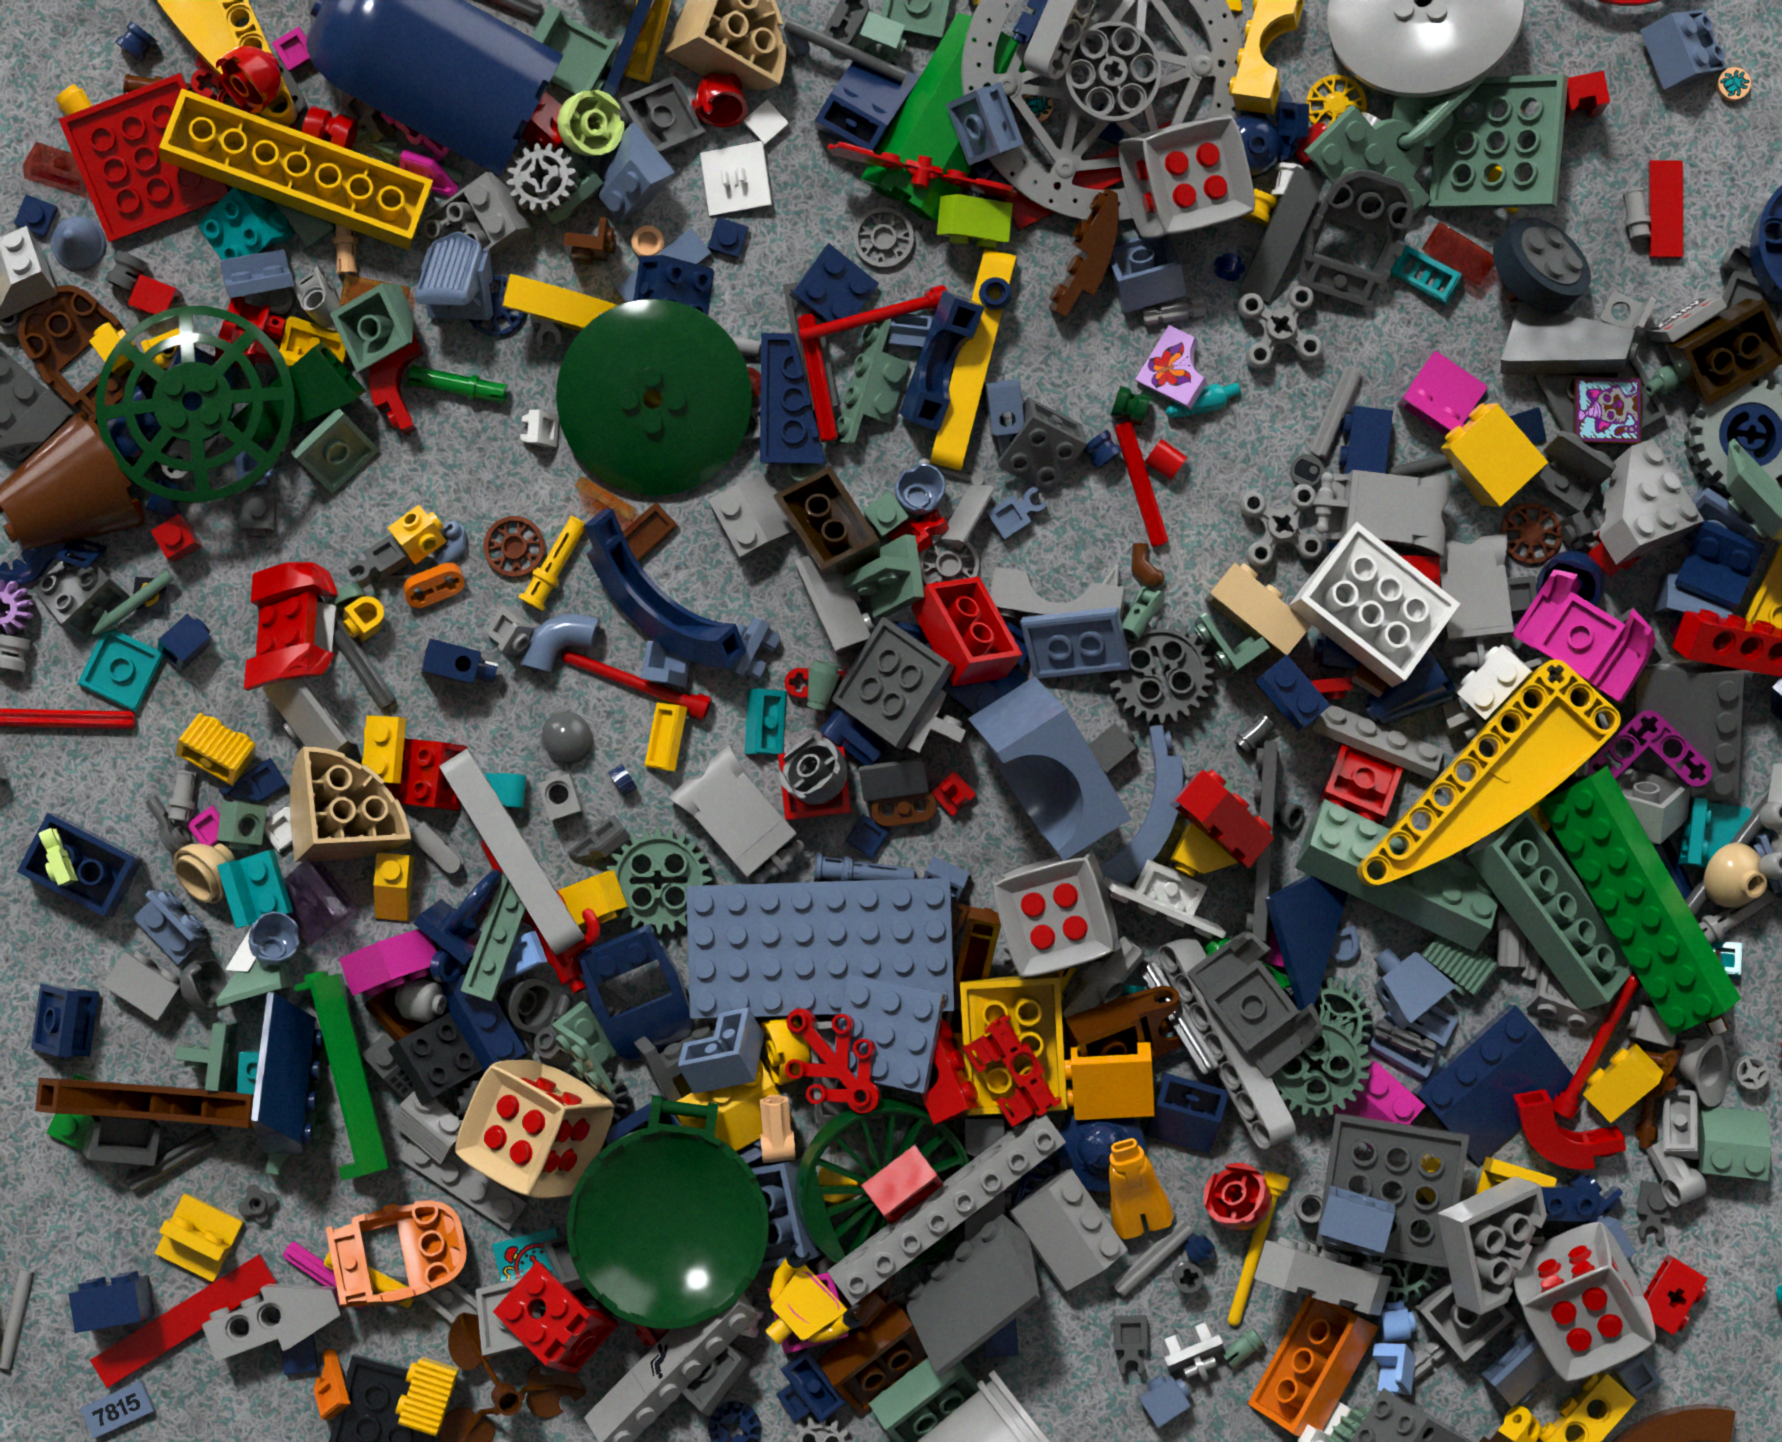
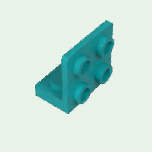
M1691 798L1688 819L1682 825L1678 865L1707 868L1712 856L1720 848L1730 843L1750 817L1751 809L1709 803L1708 799Z

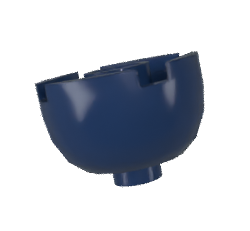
M1244 114L1235 117L1234 120L1239 128L1244 144L1251 178L1255 179L1266 175L1277 165L1281 155L1282 141L1277 127L1271 120L1261 115Z
M1569 550L1557 553L1544 564L1537 577V593H1539L1553 570H1561L1578 575L1581 587L1576 595L1594 606L1598 604L1604 591L1605 577L1600 565L1591 556L1584 552Z

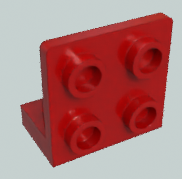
M405 738L401 783H386L387 789L395 800L398 799L400 804L459 811L460 800L439 766L467 749L468 746Z

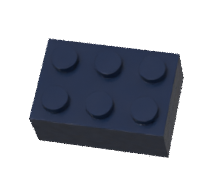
M47 813L17 872L104 917H113L144 858L58 814ZM50 828L57 829L63 849L67 851L78 878L77 882L67 886H60L57 884V881L53 882L46 870L45 864L49 863L46 856L48 853L42 844L39 833Z

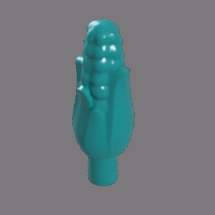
M1235 382L1224 387L1220 384L1208 385L1203 388L1191 410L1174 402L1166 408V415L1171 419H1179L1193 414L1198 416L1202 413L1222 409L1227 405V399L1241 394L1239 384Z

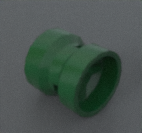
M1120 385L1110 416L1117 419L1125 416L1133 424L1142 426L1151 395L1143 392L1132 394L1130 388Z

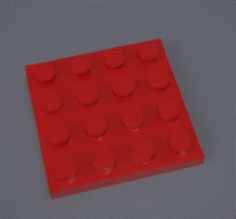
M182 73L58 119L108 242H113L218 202L229 192L227 184L160 160L159 146L181 89L189 91Z

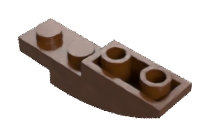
M1105 188L1103 193L1098 192L1090 204L1089 208L1092 211L1087 220H1082L1073 232L1072 237L1075 239L1071 245L1082 252L1080 256L1075 255L1066 269V272L1069 273L1063 284L1059 283L1056 285L1049 298L1052 301L1049 308L1064 317L1068 315L1082 290L1094 296L1109 265L1115 245L1119 214L1118 194L1112 190Z

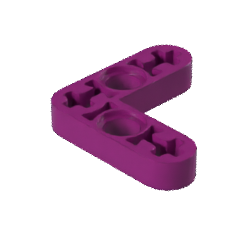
M1646 710L1636 715L1589 762L1587 773L1589 775L1595 772L1592 768L1594 764L1602 766L1609 760L1603 756L1608 751L1611 758L1622 765L1618 770L1614 764L1609 768L1614 779H1616L1647 747L1685 784L1691 787H1700L1708 783L1712 776V768L1709 762L1660 714L1652 710ZM1643 717L1648 720L1652 717L1656 720L1653 725L1656 731L1655 733L1645 732L1640 737L1645 743L1640 746L1638 740L1631 734H1628L1627 731L1632 728L1633 732L1636 733L1643 725L1640 719ZM1626 739L1633 744L1634 751L1629 758H1621L1616 754L1615 744L1617 741ZM1674 739L1680 743L1682 750L1678 757L1669 758L1665 756L1662 749L1665 741ZM1688 751L1693 755L1688 761L1695 767L1700 764L1704 767L1701 772L1704 776L1702 780L1699 778L1691 780L1688 777L1691 771L1685 764L1680 769L1675 766L1676 763L1685 758Z

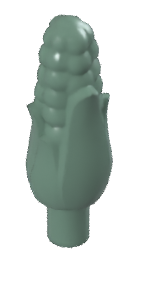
M1673 363L1656 370L1651 381L1643 386V390L1648 396H1652L1657 392L1664 394L1673 391L1684 381L1677 374Z

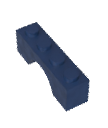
M943 290L899 414L910 422L940 431L950 403L949 382L952 368L962 347L966 342L973 339L984 310V307L980 304Z

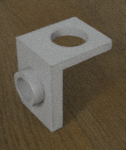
M1613 290L1600 316V320L1611 325L1635 330V336L1643 328L1646 330L1649 328L1656 313L1652 311L1656 299L1650 297L1642 304ZM1617 302H1624L1630 308V315L1624 321H1618L1612 316V306Z

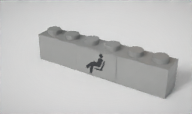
M744 1293L735 1303L719 1315H715L696 1325L670 1329L592 1408L584 1419L598 1442H633L678 1398L695 1378L701 1375L702 1371L758 1316V1313Z

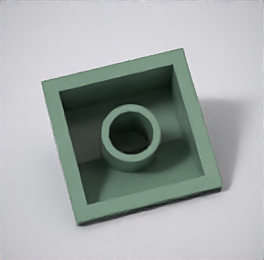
M381 283L330 313L356 372H362L412 343L413 311L400 284Z
M1700 1105V1159H1695L1694 1169L1706 1174L1768 1181L1772 1147L1767 1113Z

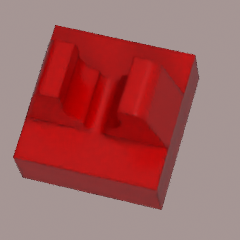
M955 770L930 792L952 817L977 795Z

